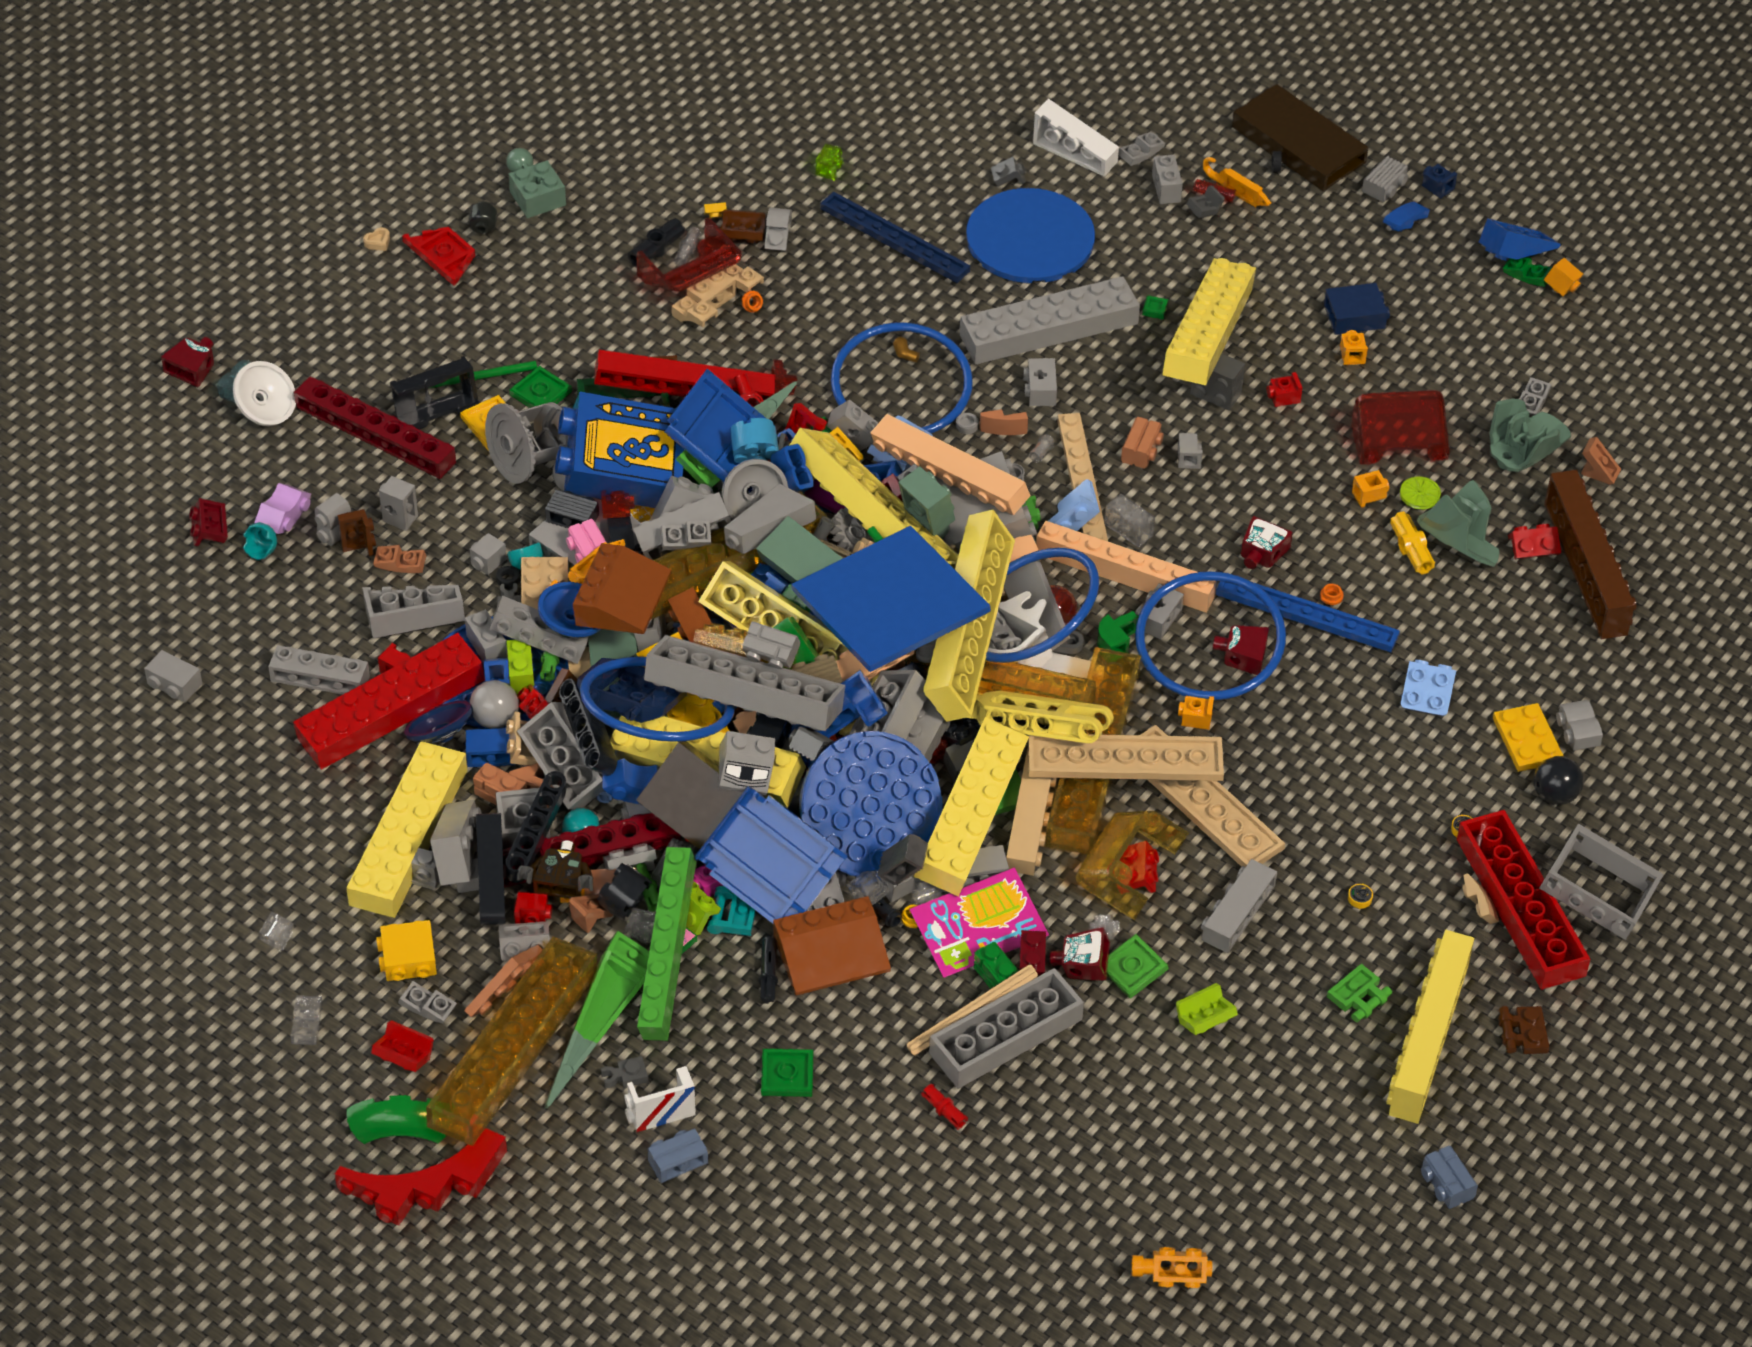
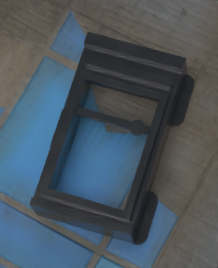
M464 356L460 360L406 379L390 382L396 418L413 425L419 430L427 427L430 420L455 411L460 415V412L479 404L473 367ZM459 376L461 391L431 401L429 387ZM424 388L425 401L427 403L416 406L414 391Z

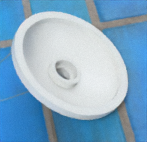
M255 361L245 365L237 373L233 382L234 399L239 410L252 422L263 426H275L287 420L295 409L294 385L289 376L278 366L265 361Z

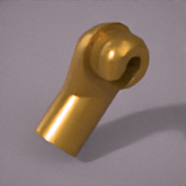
M897 337L893 342L897 356L917 363L920 352L910 350L906 338Z

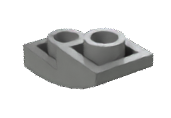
M1153 132L1137 136L1134 144L1120 147L1118 156L1130 166H1133L1156 154L1165 146V142Z
M1530 377L1525 391L1523 390L1520 396V400L1525 402L1529 415L1534 416L1540 412L1551 390L1550 383Z
M686 521L685 525H662L660 528L662 550L687 549L711 544L710 521Z
M414 981L411 982L398 1001V1004L408 1010L442 1024L457 1004L439 991L435 990L432 993Z

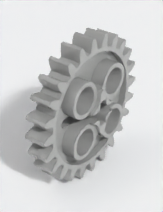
M846 507L844 509L841 508L831 519L835 525L830 533L835 535L832 540L839 543L837 546L853 552L855 544L861 541L862 537L874 542L867 533V530L862 526L863 523L851 516Z

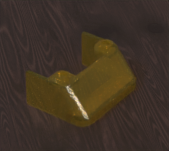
M1155 811L1115 813L1076 873V881L1081 887L1135 920L1148 897L1128 885L1132 878V872L1126 864L1120 861L1132 839L1139 832L1175 855L1189 832Z

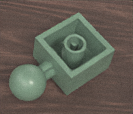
M524 148L513 149L508 154L506 164L511 173H508L510 193L527 218L566 206L565 186L548 160L533 165L531 153Z
M919 466L898 482L904 509L933 536L937 534L941 539H944L949 532L950 524L955 521L953 511L955 508L950 498L952 494L945 485L941 486L937 482L935 476L930 471L926 472Z

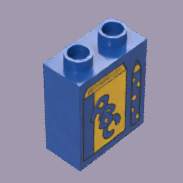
M579 392L573 408H562L558 423V434L568 435V446L559 447L555 462V473L565 475L564 491H571L574 495L656 508L670 477H683V466L676 458L684 449L664 433L670 425L667 420L676 408Z

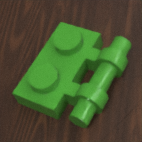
M1360 964L1327 992V998L1344 1012L1351 1007L1356 1009L1351 1017L1355 1022H1359L1361 1019H1367L1372 1014V1010L1377 1006L1385 1004L1387 998L1392 994V990L1388 986H1385L1382 990L1376 987L1379 985L1380 978L1363 964ZM1368 994L1371 999L1365 1003L1362 998Z

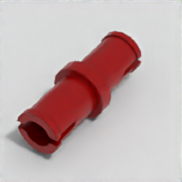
M933 1084L928 1085L923 1090L924 1092L921 1093V1096L936 1109V1113L939 1116H944L957 1130L966 1124L965 1121H968V1117L953 1105L954 1101L950 1097L946 1098Z

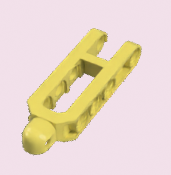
M1007 691L985 692L983 695H977L972 716L967 717L977 719L981 726L985 717L995 721L992 717L1000 716L1003 717V721L997 723L1022 734L1081 743L1095 742L1101 736L1102 731L1106 730L1113 723L1114 719L1112 711L1103 705ZM1004 700H1011L1014 705L1004 704ZM1027 703H1033L1037 709L1028 708L1026 705ZM1051 706L1058 708L1056 711H1049ZM1096 713H1101L1106 717L1105 724H1101L1095 718ZM1015 719L1026 720V724L1023 726L1018 725ZM1038 722H1039V723H1042V724H1043V723H1048V724H1049V728H1047V729L1041 728V727L1038 725ZM1084 730H1095V735H1087Z

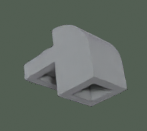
M769 208L766 222L765 250L787 252L788 233H790L792 221L791 209Z

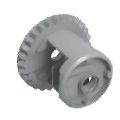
M549 402L518 411L512 405L500 403L494 405L489 410L485 423L486 442L496 468L505 479L515 484L527 481L532 476V472L535 469L534 466L556 460L559 447L568 446V435L558 434V423L562 410L558 404ZM531 421H534L535 438L533 437V431L528 429L531 427Z

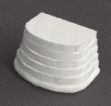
M1026 591L1007 601L1000 602L998 609L1004 614L1006 622L1015 636L1021 638L1022 644L1012 649L997 650L990 640L988 651L993 653L1017 652L1047 640L1046 629L1039 624V619L1047 604L1046 600L1041 599L1034 607L1023 609V602L1031 597V593ZM1006 634L996 636V638L1000 639L1008 637ZM1050 648L1043 653L1021 661L990 663L999 671L1025 678L1036 673L1054 655Z

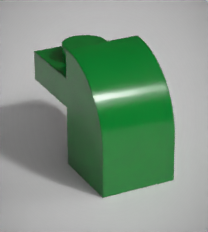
M1134 611L1120 615L1115 620L1108 614L1099 623L1097 646L1100 653L1109 663L1129 654V636L1135 633L1138 616Z

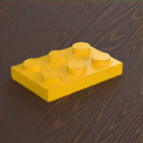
M1538 703L1493 713L1494 723L1518 772L1535 769L1547 758L1563 756Z

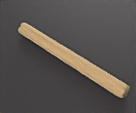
M1032 965L1024 967L906 1044L909 1052L916 1056L929 1047L931 1035L1037 978L1038 974Z

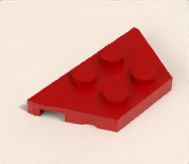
M450 227L425 230L419 236L409 237V233L402 235L403 242L453 286L458 283L476 256L475 249Z

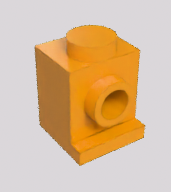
M1350 330L1342 334L1340 349L1343 364H1365L1368 347L1365 343L1364 333ZM1350 352H1359V355H1350Z
M1379 470L1354 476L1352 493L1361 508L1365 507L1366 503L1387 497L1389 483L1386 478H1383Z
M1185 696V702L1179 703L1178 716H1182L1181 726L1210 730L1214 697L1209 696V699Z

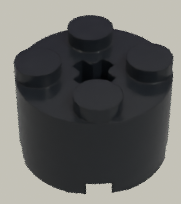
M621 863L613 874L615 875L612 879L613 882L611 884L609 882L605 883L599 892L600 895L597 900L600 906L624 922L625 918L629 917L643 899L644 895L642 892L645 888L649 890L652 881L629 864Z

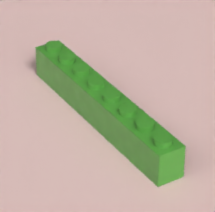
M666 848L637 1024L643 1040L668 1041L696 868V860L691 848Z

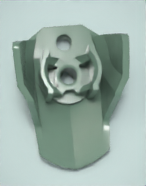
M1512 398L1498 401L1495 405L1489 433L1491 441L1490 454L1491 457L1497 460V465L1502 469L1515 472L1527 469L1551 454L1571 438L1568 427L1548 413L1541 411L1530 418L1529 411L1526 409L1523 400Z
M1469 481L1452 499L1449 495H1444L1431 510L1418 517L1417 522L1420 527L1442 543L1453 547L1480 563L1495 567L1498 562L1499 549L1485 540L1492 507L1476 481Z

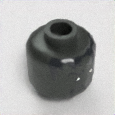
M485 201L474 204L469 212L468 224L470 228L479 234L489 233L495 229L497 221L496 208Z

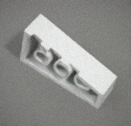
M1047 99L1035 112L1034 145L1104 177L1118 162L1119 147L1050 99Z

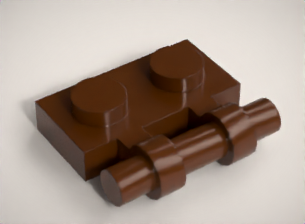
M1507 1006L1499 1008L1498 1022L1499 1026L1503 1029L1502 1043L1506 1046L1508 1053H1515L1517 1051L1516 1046H1522L1523 1054H1543L1549 1052L1550 1046L1541 1006L1516 1007L1515 1015L1509 1013ZM1513 1027H1518L1519 1034L1513 1032Z

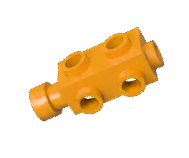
M1161 1247L1159 1251L1153 1250V1258H1143V1255H1132L1131 1273L1133 1277H1143V1274H1152L1153 1281L1158 1282V1286L1173 1287L1174 1282H1183L1185 1287L1199 1288L1200 1283H1206L1207 1277H1212V1261L1207 1260L1206 1252H1202L1198 1248H1187L1186 1252L1175 1251V1248ZM1162 1261L1171 1262L1167 1268L1161 1266ZM1189 1262L1197 1263L1194 1269L1187 1267Z

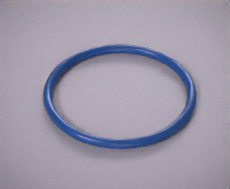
M913 323L882 324L857 334L842 347L834 361L831 372L832 392L838 405L846 402L840 387V371L848 354L864 340L878 334L894 331L919 333L937 340L953 353L962 368L964 386L957 405L944 418L921 428L930 433L943 429L963 412L970 399L973 379L971 367L966 356L951 339L932 328Z
M1069 548L1042 549L1010 562L1007 575L1020 567L1041 559L1051 557L1072 558L1082 563L1087 569L1090 577L1089 591L1077 614L1056 634L1033 647L1017 652L993 653L987 651L986 661L1009 663L1028 659L1047 651L1069 636L1083 622L1096 600L1099 590V574L1094 562L1084 553Z
M1208 571L1191 573L1173 579L1152 594L1139 614L1135 630V641L1144 667L1157 682L1167 689L1182 696L1205 699L1213 696L1214 700H1224L1243 695L1255 689L1271 676L1284 653L1286 629L1283 617L1276 603L1259 586L1240 576ZM1199 581L1227 582L1248 590L1265 604L1275 622L1276 646L1269 663L1250 681L1226 690L1202 691L1191 689L1172 681L1152 662L1145 644V626L1149 614L1165 595L1178 587Z
M627 657L602 663L591 669L585 675L580 685L582 702L594 717L618 731L650 740L690 741L705 738L725 728L732 720L735 712L734 705H725L723 716L707 727L691 731L667 732L640 728L624 723L600 709L590 695L592 682L601 674L614 669L646 666V657Z

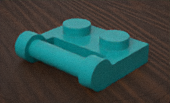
M725 886L716 887L714 893L715 903L721 908L719 914L712 915V919L708 922L707 931L711 934L723 932L751 936L756 910ZM732 899L728 921H723L721 919L725 901Z

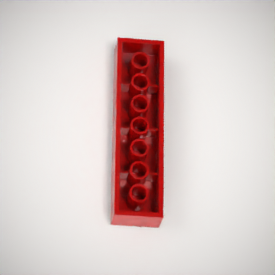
M456 633L293 721L297 739L322 770L485 681L483 664L459 633Z
M1501 810L1460 822L1457 842L1483 888L1492 899L1497 913L1540 989L1543 990L1586 977L1591 959L1556 898L1539 889L1544 881V877L1506 811Z

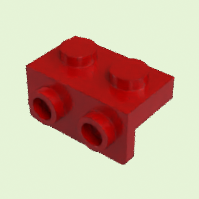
M1549 524L1537 525L1536 529H1528L1527 526L1514 528V531L1508 535V540H1512L1515 560L1561 554L1557 526L1550 527Z
M1147 840L1120 848L1118 887L1122 892L1143 886L1150 893L1156 892L1159 855L1157 850L1153 849Z
M390 1020L387 1023L385 1035L372 1045L371 1054L380 1057L384 1061L397 1064L405 1070L417 1072L430 1060L434 1039Z

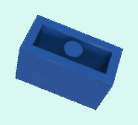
M506 728L466 730L467 767H482L485 763L493 766L516 765L510 763V753L506 751L509 734H506Z

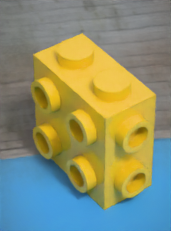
M430 920L380 926L381 936L376 937L378 952L383 951V957H379L380 972H386L387 981H401L409 978H425L437 975Z

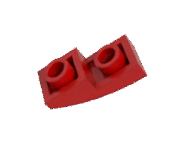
M532 684L527 688L523 687L517 694L519 708L530 719L550 704Z

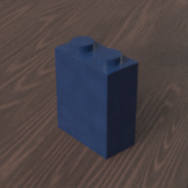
M1377 283L1329 288L1325 291L1324 307L1335 335L1345 334L1350 330L1362 332L1386 328L1387 319L1390 318L1389 307L1384 304V295L1382 291H1379Z

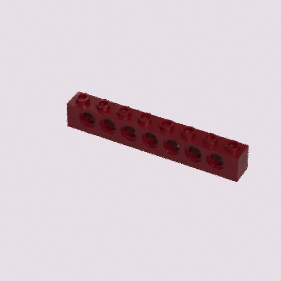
M310 376L294 391L296 408L438 479H441L456 464L455 447L451 444L443 442L433 435L415 428L413 425L400 421L395 416H390L378 408L372 407L360 399L344 393L340 389L327 385L322 380H317Z
M653 813L645 815L636 814L628 819L612 820L604 825L588 826L580 831L563 832L559 836L545 838L537 857L544 856L549 848L559 850L562 841H571L575 844L574 852L582 854V861L586 862L590 867L604 863L602 856L609 855L611 851L623 849V851L632 850L633 846L639 844H647V846L650 845L655 850L667 848L672 838L681 841V835ZM649 828H657L658 830H656V831H649L648 829H649ZM630 833V834H633L634 836H632V837H626V836H624V835ZM604 839L610 840V842L608 843H602L600 841ZM524 845V846H522V848H523V849H530L531 846H530V845ZM580 845L587 846L584 849L577 848ZM511 848L503 849L504 888L526 883L527 881L525 879L523 882L514 883L506 876V859ZM516 865L512 868L518 870L520 866Z

